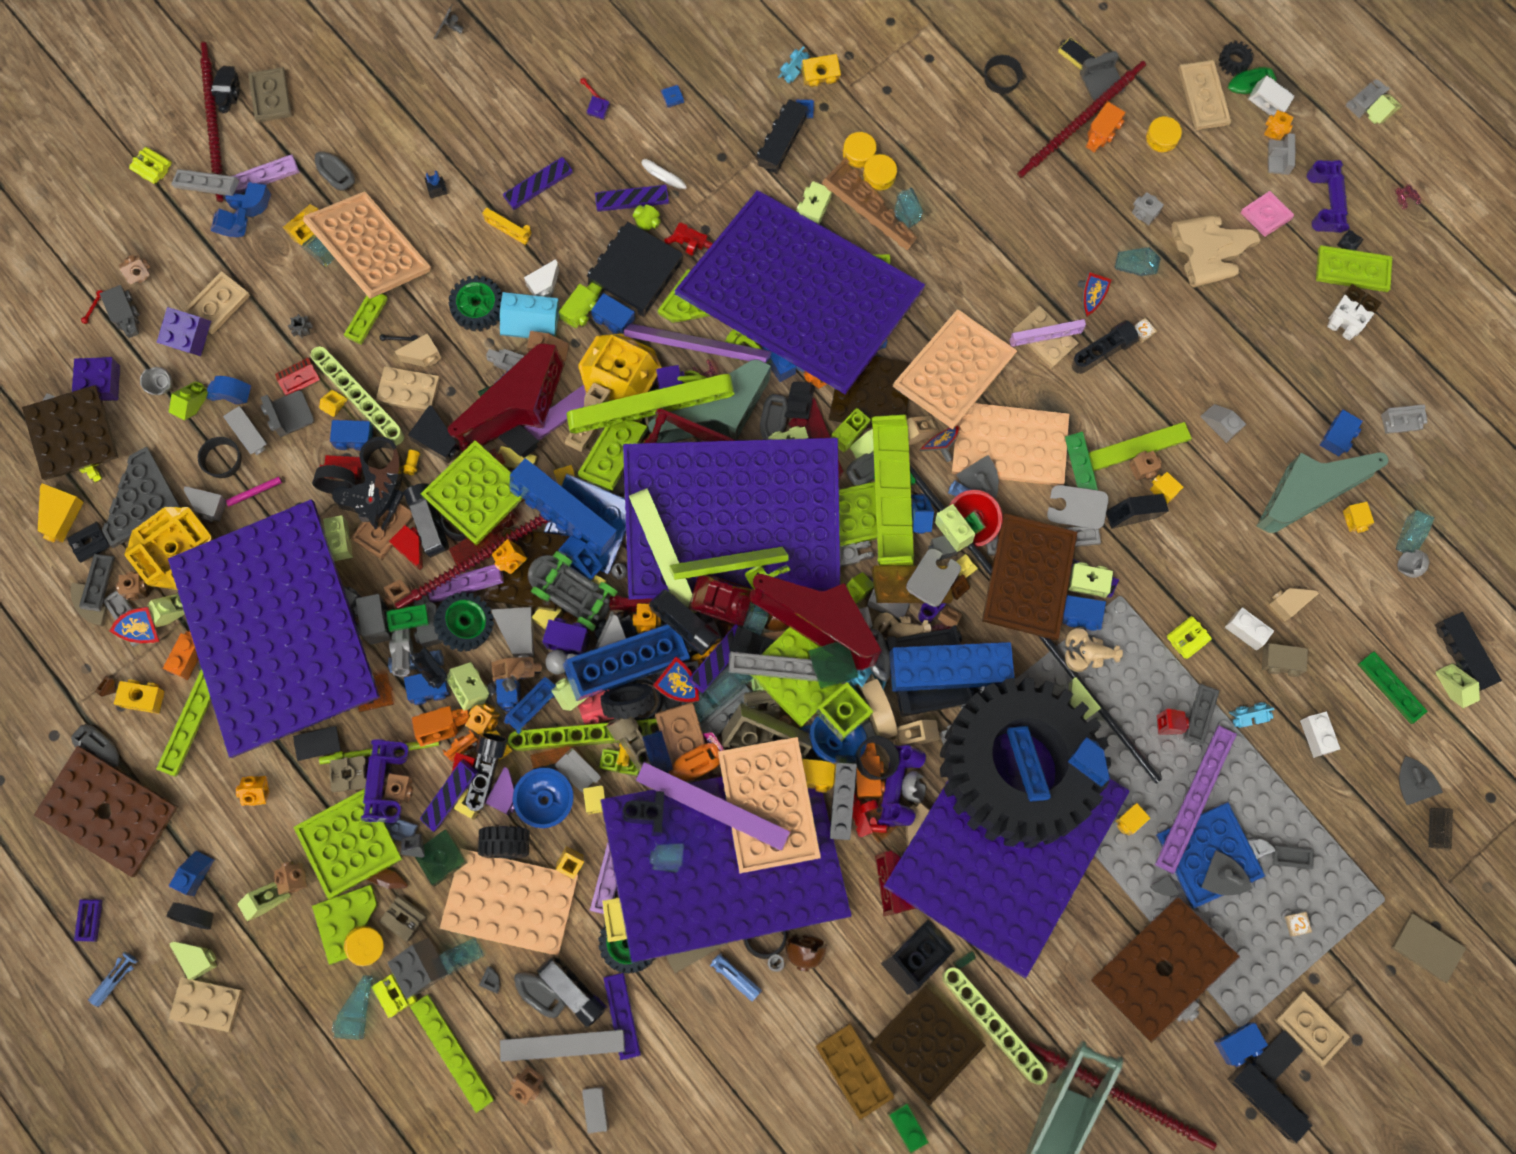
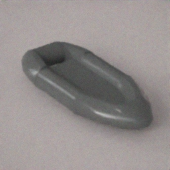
M324 151L315 153L316 168L319 174L337 190L346 191L355 183L353 172L339 157Z
M771 394L766 398L760 420V432L763 440H768L769 436L775 432L781 431L783 433L785 431L787 417L784 416L788 407V399L785 396ZM772 402H778L783 404L782 406L772 405Z
M874 452L870 454L865 453L849 464L846 474L852 484L863 485L873 480Z
M875 628L870 629L882 650L876 664L870 667L876 677L882 681H887L891 674L889 650L883 635Z
M88 724L81 725L71 736L72 744L75 748L82 746L112 766L117 767L119 765V754L114 743L96 727Z
M521 972L515 975V987L526 1003L548 1018L559 1016L566 1004L539 975L528 972ZM557 999L559 1002L551 1011L549 1007L552 1005L554 1000Z

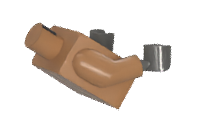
M533 657L505 658L491 662L493 682L487 685L489 690L488 696H492L497 692L495 686L496 679H505L502 682L505 691H513L517 688L514 680L531 678L535 674L541 673V663L534 662Z

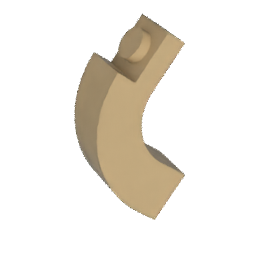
M593 383L585 395L583 407L608 402L610 390ZM598 429L581 433H570L565 439V445L582 452L587 443H591Z
M871 674L863 687L859 684H856L855 687L862 699L874 711L870 716V721L875 735L889 739L898 735L896 722L888 699L878 679H875Z

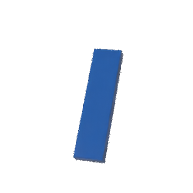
M1028 726L1008 728L1007 734L1029 801L1049 800L1051 795Z

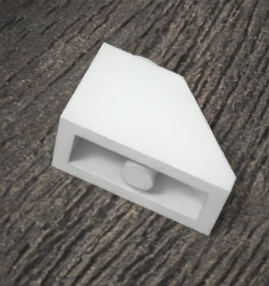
M556 259L524 277L526 286L533 296L550 297L554 293L559 274Z

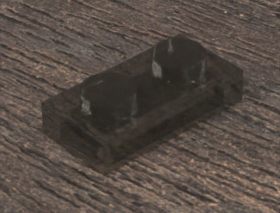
M1430 808L1429 848L1452 849V809Z

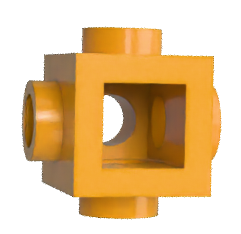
M1277 110L1274 116H1269L1265 124L1268 127L1264 135L1281 141L1284 134L1290 133L1293 127L1291 122L1294 117L1286 112Z
M509 539L492 554L495 566L500 571L504 570L510 574L527 559L521 547Z
M637 604V614H633V626L637 627V633H644L656 629L657 626H661V618L650 609L649 604Z
M488 703L476 705L469 712L470 717L465 726L479 735L480 733H487L497 726V719L500 714L495 711V707Z
M266 776L242 777L240 784L236 787V796L240 798L241 806L266 804L270 793Z

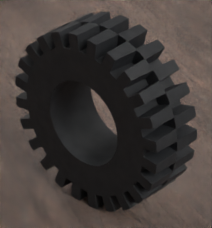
M1025 677L1019 685L1015 684L1014 678L1005 679L998 688L995 683L988 685L980 695L976 693L956 716L944 738L947 740L940 751V757L945 758L944 763L940 767V776L948 778V783L944 787L946 796L955 795L958 800L953 807L955 812L960 815L966 811L971 817L967 823L971 829L975 830L981 825L987 829L984 835L985 838L994 841L999 836L1004 837V845L1014 847L1021 841L1024 842V848H1032L1041 841L1047 845L1053 843L1061 836H1066L1092 814L1091 811L1103 799L1100 793L1109 784L1108 780L1101 787L1068 762L1086 737L1089 740L1096 741L1103 750L1109 744L1106 737L1096 738L1095 733L1101 727L1098 719L1095 718L1087 722L1083 717L1089 707L1083 701L1076 708L1068 702L1073 693L1067 689H1064L1058 696L1053 694L1055 684L1045 681L1039 688H1036L1034 678ZM1028 726L1030 735L1039 740L1050 752L1055 765V779L1051 790H1049L1051 795L1049 800L1029 801L1027 793L1011 787L997 772L992 755L993 743L996 737L1006 734L1008 728ZM1105 757L1107 768L1109 769L1111 767V757Z

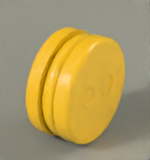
M1158 117L1150 124L1146 133V141L1157 152H1169L1176 147L1181 138V127L1171 117Z
M855 132L846 138L843 157L850 161L848 163L850 166L864 168L866 161L876 155L877 145L874 138L865 132Z
M883 154L870 157L864 166V181H867L874 190L882 191L890 188L896 179V163L892 158Z
M370 926L354 928L348 933L344 941L346 956L352 963L359 966H367L376 962L384 949L382 936L376 929Z

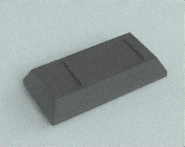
M1273 845L1276 849L1273 852V865L1313 869L1314 849Z

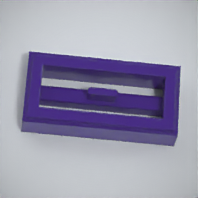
M79 899L74 941L97 942L103 900ZM86 904H88L87 916L85 920L86 925L84 937H81L85 914V906Z

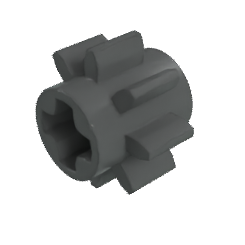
M298 314L296 317L290 318L291 324L288 325V328L292 330L291 333L294 337L299 335L303 339V336L310 335L309 328H313L307 316L303 318Z

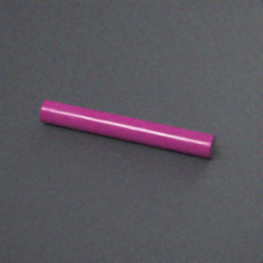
M278 476L227 499L226 503L230 507L281 484L282 481Z

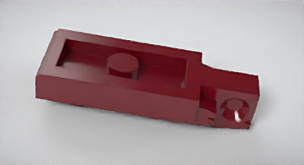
M620 595L610 596L609 607L610 610H625L628 613H637V604H649L653 599L623 598Z

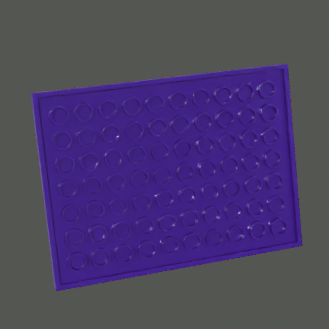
M757 190L675 289V295L846 394L925 289V284Z
M838 438L623 444L629 599H654L662 590L669 591L629 498V495L645 488L648 489L679 563L783 547L788 554V561L763 565L762 567L767 574L788 565L790 571L784 574L781 573L774 578L817 591H826L840 585ZM754 567L710 574L753 589L745 577V573ZM698 576L686 578L692 594Z
M312 499L168 558L230 758L380 698L315 502Z
M1008 734L996 737L993 743L992 755L997 772L1011 787L1027 793ZM1031 736L1048 789L1051 790L1055 779L1054 761L1048 749L1039 740ZM1109 779L1108 787L1100 793L1103 796L1100 804L1074 830L1064 837H1059L1053 843L1045 845L1041 841L1035 847L1024 848V842L1021 841L1014 847L1004 845V837L999 836L994 841L985 838L984 835L987 829L981 825L975 830L971 829L967 825L971 817L966 811L960 815L955 812L953 807L958 800L955 795L947 797L943 787L883 887L1025 979L1130 791Z
M723 777L689 783L727 801ZM808 788L820 858L744 873L739 872L731 826L664 795L662 833L660 836H651L652 825L628 823L623 820L621 812L628 801L654 802L656 790L653 789L600 800L631 963L850 918L852 916L834 840L830 839V823L823 793L816 792L815 789ZM634 808L626 809L629 816L637 814ZM647 810L649 817L654 818L657 816L655 810Z

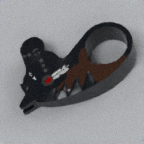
M375 437L368 440L360 450L359 457L365 482L354 485L350 489L340 486L335 488L332 493V498L340 509L357 513L362 522H370L375 530L378 529L379 518L389 509L397 490L400 489L403 478L401 454L396 445L385 437ZM388 448L393 450V458L387 464V467L378 470L368 466L370 455L377 449Z

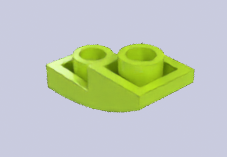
M603 749L599 769L638 776L639 771L631 759L627 767L621 766V764L618 765L616 762L619 751ZM639 756V760L644 762V757Z

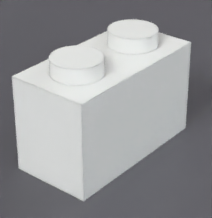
M1265 76L1257 82L1248 99L1269 115L1274 116L1277 110L1286 112L1294 96L1272 78Z
M1243 607L1232 616L1225 626L1226 629L1255 650L1264 646L1274 632L1273 629Z
M1327 711L1300 720L1314 758L1340 750Z

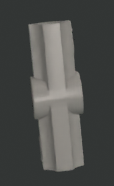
M410 628L392 631V640L389 641V649L392 656V673L399 677H405L410 673V655H413Z

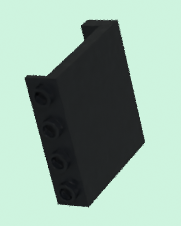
M627 221L624 226L619 228L617 237L609 242L606 252L599 256L596 266L589 270L587 274L588 285L593 282L638 309V315L644 318L683 263V253Z
M954 625L950 629L899 638L891 636L887 637L885 641L890 652L892 648L960 645L962 637L960 631H957L956 625ZM970 687L895 691L901 717L965 706L975 695L973 688Z

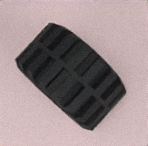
M516 826L483 827L479 829L478 855L486 858H524L529 855L530 830Z

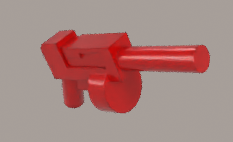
M679 223L674 234L664 239L667 245L675 241L683 244V242L688 243L686 254L691 256L694 255L697 248L701 250L703 247L709 249L713 244L707 241V235L688 228V225L684 223Z
M854 791L852 817L857 826L858 836L866 837L875 832L888 833V825H879L875 817H872L871 820L868 817L867 813L879 808L876 800L863 804L862 800H858Z

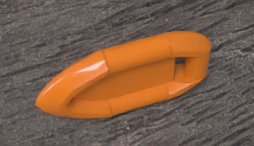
M714 743L700 745L681 755L671 766L669 774L683 781L694 780L720 765L718 754L720 750ZM711 750L715 758L711 760L707 751Z

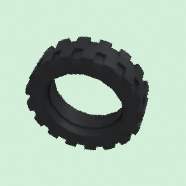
M627 683V685L610 689V691H605L600 699L604 716L614 719L638 717V715H643L646 711L652 710V707L655 706L652 687L648 686V684L642 685L641 683Z

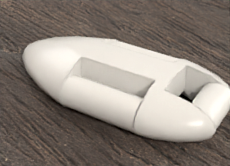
M648 159L642 160V165L651 175L673 187L687 188L685 182L671 172L666 171Z

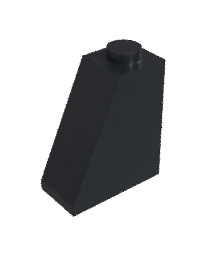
M429 405L408 436L412 442L449 464L451 460L457 457L459 447L454 438L448 433V429L434 408Z
M1164 494L1128 497L1107 510L1106 514L1111 529L1156 519L1169 512Z

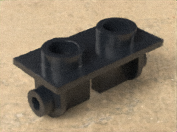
M426 647L419 654L414 653L410 657L412 664L415 665L418 671H424L422 676L429 686L439 689L448 678Z

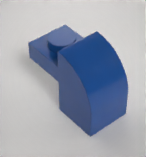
M248 182L245 195L234 193L233 196L226 195L225 199L231 208L235 210L238 208L245 209L246 217H254L261 214L267 208L271 193L266 185Z
M219 208L214 214L210 231L229 237L244 236L248 221L247 217H245L246 210L238 208L233 214Z
M215 376L214 381H211L208 385L207 399L211 401L224 399L236 405L247 403L251 385L232 377Z

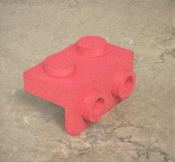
M604 692L588 697L578 705L585 725L599 724L614 719L608 718L603 714L600 699Z

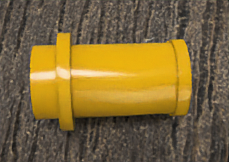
M408 451L406 463L402 466L405 474L414 475L417 472L416 466L420 456L418 451Z
M619 743L620 751L616 764L627 767L629 766L630 757L621 743Z

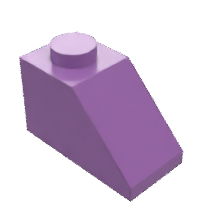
M504 767L485 802L487 805L508 816L511 812H515L513 805L515 785L509 769Z

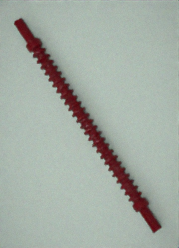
M201 42L202 58L200 59L205 96L204 104L206 105L205 113L207 114L206 122L208 123L207 131L209 132L211 172L223 175L216 102L211 92L214 82L212 61L209 58L208 43ZM216 194V201L223 202L224 196Z
M1142 60L1131 71L1128 70L1124 76H1121L1117 82L1110 86V89H1107L1106 92H1103V95L1096 99V102L1094 101L1092 105H1089V108H1086L1085 111L1078 115V118L1076 117L1074 121H1071V124L1064 127V131L1061 130L1057 137H1053V140L1046 144V147H1042L1039 153L1029 159V163L1017 172V175L1022 178L1032 168H1037L1040 162H1043L1047 156L1054 152V149L1061 146L1069 136H1072V133L1079 130V127H1082L1087 120H1090V117H1093L1097 111H1100L1107 101H1111V98L1118 95L1122 88H1125L1129 82H1132L1135 76L1147 66L1146 62Z
M540 514L539 517L535 516L534 520L530 519L529 523L525 522L524 526L520 525L521 528H515L516 531H511V534L507 533L506 537L502 536L501 540L497 539L496 543L492 542L491 546L487 545V548H482L481 552L477 551L478 554L475 555L473 553V557L468 556V560L463 559V563L458 562V566L453 565V569L449 568L448 572L444 571L443 575L439 574L438 578L434 577V580H429L428 584L425 582L423 587L420 585L419 589H413L411 594L394 604L397 609H401L414 600L419 601L423 595L427 596V592L432 593V589L437 590V586L441 587L442 583L446 584L447 580L451 581V578H456L457 574L460 576L462 571L465 573L466 569L470 570L471 566L475 567V563L480 564V560L485 561V557L490 558L489 555L493 554L507 539L512 542L514 540L518 541L519 537L523 538L522 535H528L527 532H532V529L536 530L537 526L541 527L542 523L546 524L550 520H545Z
M1028 1041L1026 1044L1030 1051L1043 1057L1047 1063L1052 1062L1053 1066L1058 1065L1059 1069L1063 1068L1064 1070L1069 1060H1065V1057L1060 1058V1054L1055 1055V1052L1051 1049L1046 1050L1031 1041ZM1078 1066L1074 1077H1080V1081L1084 1079L1086 1084L1089 1082L1091 1087L1095 1085L1097 1089L1103 1078H1097L1096 1074L1093 1076L1092 1072L1087 1073V1069L1082 1070V1067ZM1112 1086L1108 1094H1111L1112 1098L1117 1097V1101L1122 1100V1103H1127L1128 1107L1133 1106V1110L1138 1109L1139 1113L1144 1112V1116L1149 1115L1150 1119L1154 1118L1155 1122L1160 1121V1124H1165L1166 1128L1170 1126L1171 1130H1176L1177 1134L1181 1132V1135L1183 1137L1186 1136L1188 1140L1192 1142L1197 1141L1209 1149L1215 1150L1217 1143L1198 1133V1130L1194 1127L1189 1128L1188 1124L1184 1125L1182 1121L1179 1123L1177 1118L1173 1120V1116L1168 1117L1167 1113L1163 1114L1162 1110L1157 1111V1108H1152L1151 1104L1146 1105V1102H1141L1140 1098L1135 1099V1095L1130 1096L1129 1092L1124 1093V1089L1119 1090L1118 1086Z

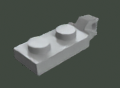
M489 349L486 354L488 361L506 371H509L524 357L521 354L506 349L499 352Z

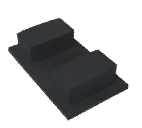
M808 382L791 383L788 407L784 417L809 419L815 385H811Z
M521 425L498 436L502 442L523 458L527 457L538 447L537 443L539 440Z
M738 626L731 650L738 653L761 655L775 641Z
M336 726L293 736L297 761L341 751Z
M1283 1030L1253 1062L1261 1068L1268 1078L1275 1081L1304 1050Z

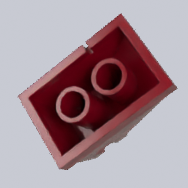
M710 574L698 576L688 608L743 627L751 602L749 595L753 589Z
M886 851L875 856L877 874L881 876V878H878L884 916H892L917 909L883 887L901 858L893 851Z

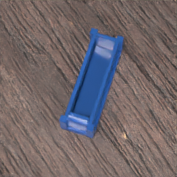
M544 677L506 715L504 722L506 724L509 723L520 734L523 727L553 697L555 698L551 690L556 685Z

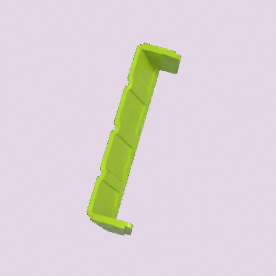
M875 416L872 418L878 543L877 561L880 565L914 566L907 416Z

